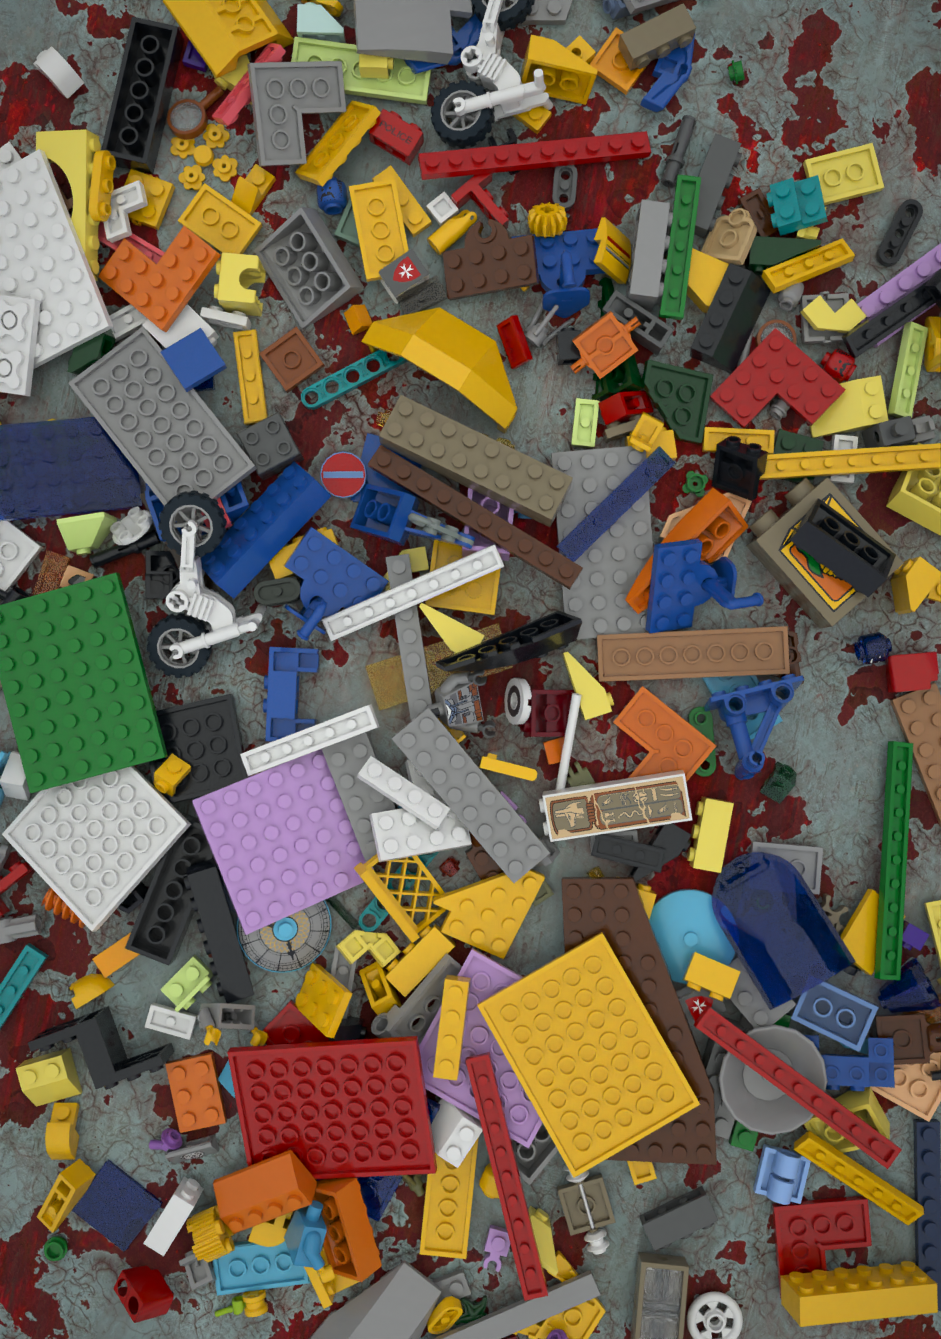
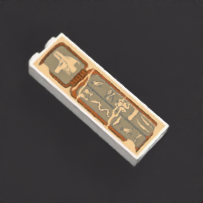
M683 770L543 791V798L539 799L541 813L545 812L547 820L543 822L545 836L549 835L550 842L692 820L686 778Z

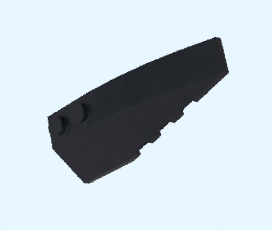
M556 611L435 662L436 667L444 671H477L514 665L533 658H543L549 654L548 652L555 649H564L569 646V643L576 641L582 621L581 618Z

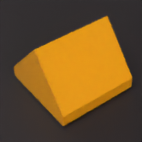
M365 304L352 305L344 312L352 335L370 328L372 321Z

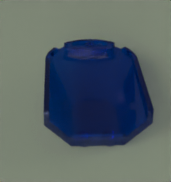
M764 852L747 853L730 861L717 876L712 895L714 915L770 1010L795 999L856 962L802 875L784 858Z

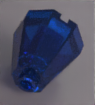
M917 958L908 961L901 967L900 980H888L879 989L881 995L877 997L883 1009L888 1008L891 1013L933 1010L941 1006L939 997L931 981L923 973L924 969Z

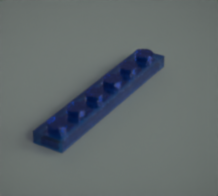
M660 446L657 447L556 547L566 558L575 562L676 463Z

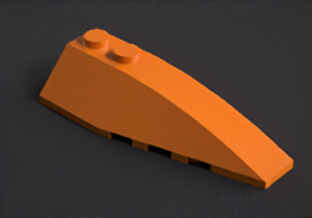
M712 488L676 524L661 543L699 539L702 542L700 561L710 564L749 526L731 500ZM653 554L625 598V601L637 614L648 608Z

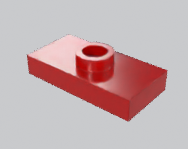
M512 315L496 325L512 369H517L533 359L518 315Z

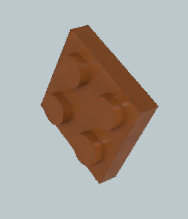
M297 326L259 353L287 393L325 366Z

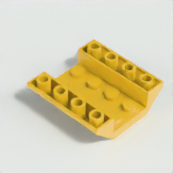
M163 0L167 9L216 78L236 70L238 57L269 43L280 44L283 48L294 43L293 37L266 0Z

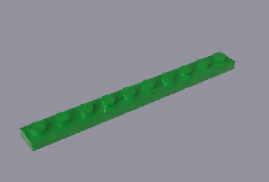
M888 741L874 974V978L882 980H900L914 743Z

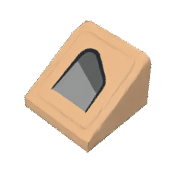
M68 565L60 587L63 588L91 580L94 574Z

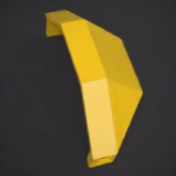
M440 307L374 321L361 341L369 346L371 353L380 349L400 356L454 388L495 421L497 429L503 433L507 431L517 414V406L496 341Z

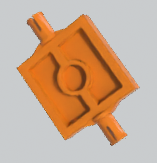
M609 311L576 336L572 341L578 348L581 358L570 366L574 373L577 374L585 366H588L601 379L636 353L638 349L632 342L630 332L641 325L637 317L635 316L623 325Z

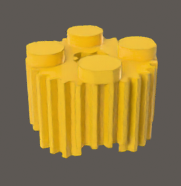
M217 1205L196 1213L187 1219L186 1228L188 1233L192 1232L195 1244L192 1246V1249L198 1261L204 1259L206 1262H211L235 1250L231 1237L235 1234L220 1219Z

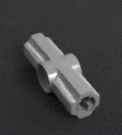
M38 914L13 918V916L0 918V944L42 933V920Z

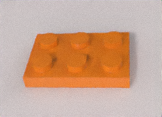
M213 1052L172 1060L165 1064L180 1133L227 1122Z

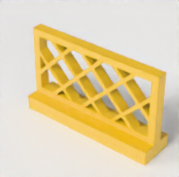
M377 854L364 864L360 862L354 867V870L412 943L420 938L419 932L447 910L440 906L438 908L431 907L433 896L445 894V892L418 856L387 861L385 873L375 872L372 869L379 862ZM391 862H402L401 874L390 873ZM407 863H417L416 875L406 874ZM389 878H400L398 890L387 888ZM404 879H415L413 891L403 890ZM420 880L430 881L429 891H418ZM402 895H412L411 906L400 905ZM417 896H428L426 907H416ZM415 911L425 912L424 919L416 925L413 922Z

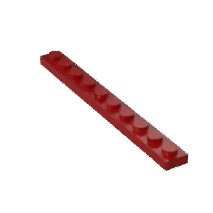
M647 131L419 153L418 162L422 180L648 158L651 154Z
M706 1006L693 1024L697 1029L886 1169H889L902 1149L710 1006Z
M490 1053L466 1057L465 1061L524 1301L548 1296V1288Z

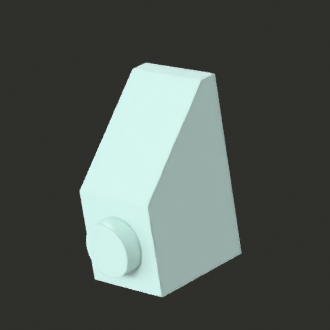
M313 2L297 5L298 37L346 43L344 28L322 5H317Z

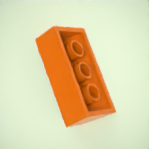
M292 1150L215 1179L213 1182L220 1219L233 1234L311 1205L317 1185L315 1178Z
M355 1177L317 1181L313 1200L323 1204L321 1215L327 1227L323 1246L328 1263L331 1265L334 1274L363 1282L378 1270L382 1264L379 1257V1249L373 1236V1228L368 1219L367 1207L360 1191L361 1186Z

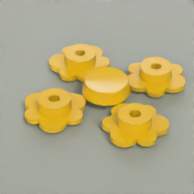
M211 123L207 125L206 132L203 134L206 145L195 147V139L184 140L178 137L171 139L172 146L170 151L172 155L180 156L181 159H186L188 155H194V161L197 164L192 167L185 166L184 172L178 176L179 181L184 184L186 190L193 189L198 191L202 187V182L205 181L206 177L202 173L200 166L206 167L212 163L214 176L220 177L223 182H228L231 177L237 175L236 168L238 167V162L236 159H229L227 155H223L221 159L217 158L214 160V153L211 150L216 147L223 148L225 142L230 139L229 132L225 130L222 124L216 126Z

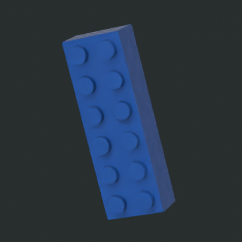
M294 461L251 504L250 508L235 521L234 525L225 533L220 544L211 553L202 556V569L216 585L234 599L324 505L331 495Z

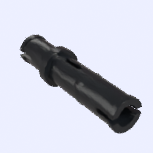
M152 530L133 543L112 546L98 553L91 554L89 556L93 567L97 569L100 566L133 553L140 554L146 548L161 544L157 531Z

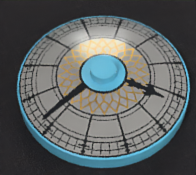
M325 900L247 935L244 934L237 916L236 931L238 941L248 959L260 968L279 973L299 970L312 963L322 953L328 943L331 933L329 908Z

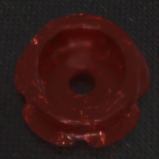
M453 856L446 859L439 866L442 876H454L460 870L458 866L460 861L456 860Z

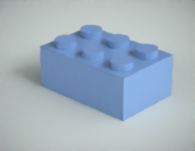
M810 974L791 1019L860 1052L879 1007L868 1000Z

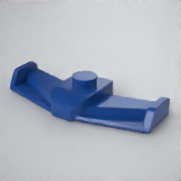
M476 14L457 33L451 26L453 56L448 63L449 65L454 66L461 63L462 51L468 46H476L478 44L482 22L477 18ZM404 59L406 65L411 68V72L414 74L446 65Z
M695 34L688 46L684 48L678 47L672 50L666 57L658 59L652 74L658 80L642 99L640 104L642 107L654 112L663 110L681 85L687 82L692 71L691 64Z

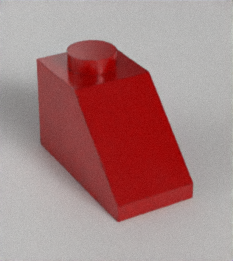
M645 390L619 392L598 403L605 425L618 421L620 423L627 422L629 418L643 412L647 414L654 412Z

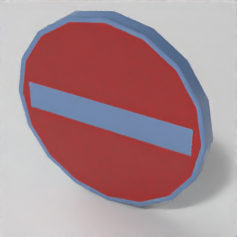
M343 451L334 453L325 460L321 467L320 477L322 485L328 493L334 497L344 499L353 497L362 490L366 482L367 473L365 465L359 457L353 453Z

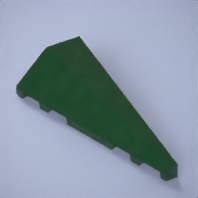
M607 277L599 281V285L602 286V297L598 301V308L601 309L600 318L605 315L602 309L615 291L612 280ZM634 354L601 379H599L596 373H593L596 387L595 394H592V400L601 402L619 392L643 389L641 375Z

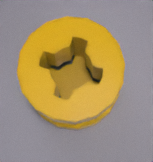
M265 1289L248 1291L242 1294L243 1301L246 1303L244 1308L245 1316L257 1317L268 1311V1304L264 1299L266 1297Z

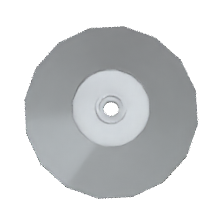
M779 1025L753 1028L746 1033L825 1092L828 1082L825 1062L813 1041L796 1029ZM727 1051L721 1065L719 1085L722 1101L735 1120L751 1131L768 1135L792 1132L811 1120L814 1114Z

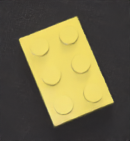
M873 143L806 159L803 162L806 178L819 176L824 205L876 193L884 189Z

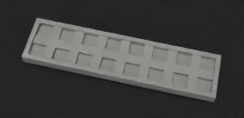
M429 707L391 737L513 883L518 881L550 854L549 850Z

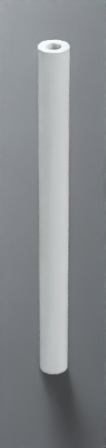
M572 693L555 790L565 788L582 696L578 693Z

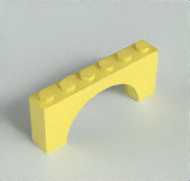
M87 129L36 132V151L38 149L44 151L49 163L59 165L69 180L73 195L71 220L95 281H98V249L100 247L98 225L100 222H95L90 216L89 198L93 158L95 152L101 150L99 136Z

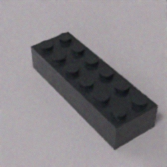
M132 16L101 150H108L114 156L117 167L133 169L152 175L154 173L184 39L177 26Z
M182 813V815L191 825L160 859L125 946V949L168 966L176 960L194 914L190 898L194 897L192 889L187 891L183 879L184 876H187L186 867L214 859L199 819L186 813Z

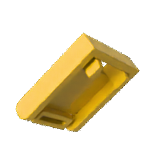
M488 753L487 757L481 756L479 768L529 781H534L537 778V771L535 769L496 760L497 755Z

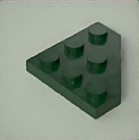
M648 359L645 361L641 382L644 390L669 429L674 431L676 440L697 445L701 444L714 375Z

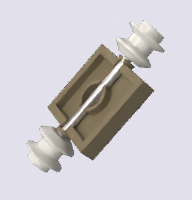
M565 1164L563 1169L570 1173L566 1179L571 1183L558 1186L557 1191L570 1235L588 1231L584 1236V1240L590 1242L587 1246V1251L593 1252L596 1255L602 1254L610 1243L608 1240L603 1239L607 1234L606 1230L599 1227L616 1223L602 1174L586 1178L589 1175L587 1170L573 1178Z

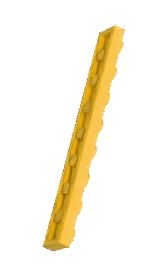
M941 443L767 455L765 473L760 476L759 480L941 469Z

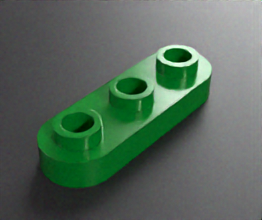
M704 707L691 709L688 714V722L714 743L711 712H705ZM699 714H703L705 717L702 723L697 721ZM715 749L705 759L708 762V767L702 769L700 765L695 771L697 775L706 777L715 771Z

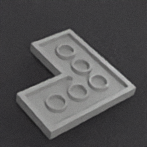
M342 61L247 64L259 167L307 164L302 114L346 112Z

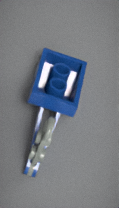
M365 484L350 525L355 530L402 546L405 545L409 534L459 545L468 549H472L475 537L459 532V529L453 526L444 525L437 519L418 513L417 509L420 501L415 496L371 484ZM412 523L423 527V530L411 528Z

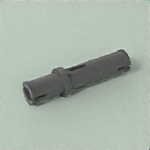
M684 115L682 117L671 155L666 159L667 167L661 183L666 187H675L677 175L684 166L685 161L683 159L697 122L693 116Z

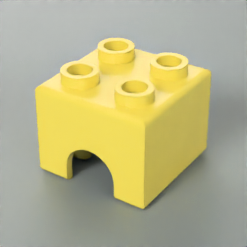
M222 253L221 260L216 262V274L219 275V284L214 285V298L218 299L219 305H222L225 312L239 311L250 316H262L263 303H260V300H258L256 290L248 289L254 283H265L266 271L257 255Z

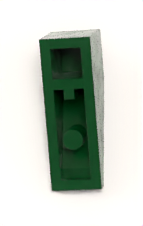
M755 236L745 259V269L752 271L755 275H762L763 270L819 248L821 240Z

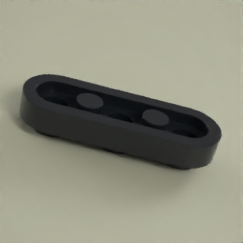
M906 200L898 208L876 253V258L881 265L886 267L893 266L902 257L923 214V207L917 200ZM905 211L910 212L911 217L906 216ZM895 232H899L901 238L896 237ZM885 252L890 253L891 258H887Z

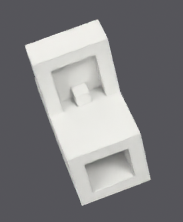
M52 46L48 50L42 51L33 63L67 99L84 84L73 68Z

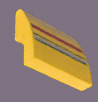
M602 217L594 238L599 244L594 263L618 284H626L631 265L630 240L608 219Z

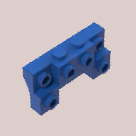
M269 647L268 675L264 677V689H268L267 699L264 698L263 712L267 713L265 741L273 742L316 725V719L298 718L300 672L318 673L319 649Z
M819 1034L804 1035L813 1041L820 1052ZM868 1037L869 1055L820 1053L825 1062L828 1081L826 1089L840 1090V1086H850L851 1091H865V1087L870 1086L895 1088L893 1038Z

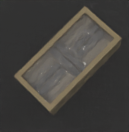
M638 1252L630 1339H683L689 1265L685 1257Z

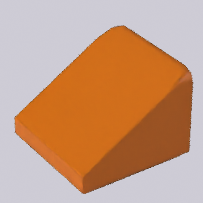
M565 737L543 741L548 765L560 762Z

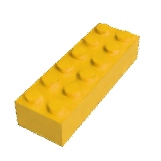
M903 1261L901 1264L894 1265L881 1263L879 1266L874 1267L859 1265L853 1269L838 1267L832 1271L813 1270L812 1273L791 1272L789 1275H781V1304L800 1327L938 1313L937 1283L911 1261Z

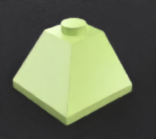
M105 512L56 519L67 549L75 552L77 555L91 554V550L98 549L111 532V525L117 522L116 517Z

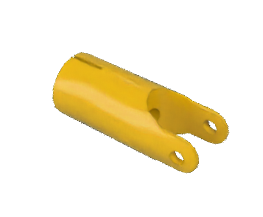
M463 210L458 215L450 218L427 238L429 245L438 255H441L476 222V213Z

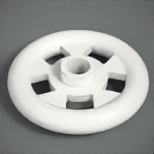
M716 1291L707 1292L698 1296L691 1303L687 1312V1328L693 1339H714L711 1335L712 1332L722 1333V1337L715 1339H737L743 1325L742 1312L737 1302L729 1295ZM718 1302L727 1306L725 1311L716 1308ZM707 1304L709 1309L702 1314L699 1310ZM712 1317H718L716 1321H710ZM726 1318H733L732 1328L726 1327ZM703 1321L706 1329L700 1332L696 1324Z

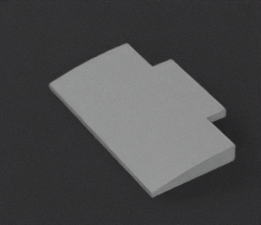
M353 0L357 53L448 65L453 56L451 16L470 19L472 15L471 0Z

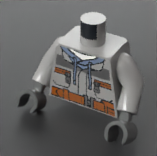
M477 670L474 673L468 671L450 674L441 684V687L437 688L434 692L436 703L426 706V708L429 707L435 716L439 717L451 729L471 733H480L482 731L486 738L495 736V731H488L486 729L488 727L495 728V722L489 720L481 724L484 718L478 686L485 685L487 677L478 676L484 675V670Z

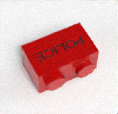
M384 108L376 119L375 125L369 131L371 143L409 166L424 143L423 132L419 126L414 123L408 124L402 120L398 113L394 111L388 112Z

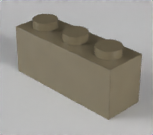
M683 3L620 34L618 48L630 71L636 68L641 69L658 57H666L672 50L678 47L684 48L688 46L693 40L696 26Z

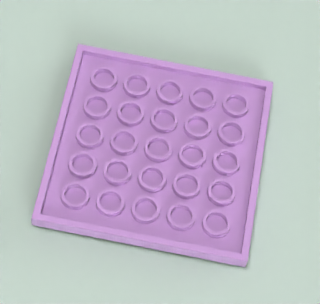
M322 749L191 800L245 935L364 882L354 870V867L360 862L364 864L366 861Z
M472 948L457 975L471 978L459 1076L457 1081L433 1077L441 1014L440 1006L419 1045L425 1089L480 1120L465 1059L466 1057L489 1052L510 1138L529 1149L543 1122L477 1006L479 1002L523 978V976Z

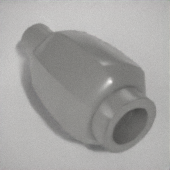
M802 282L797 283L779 292V306L783 310H791L798 305L803 294L804 284Z

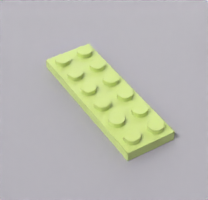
M302 37L294 38L291 62L342 61L345 94L427 105L432 69L414 74L411 72V68L406 65L404 59L394 58L393 70L389 69V79L361 78L359 54L357 53L356 45Z

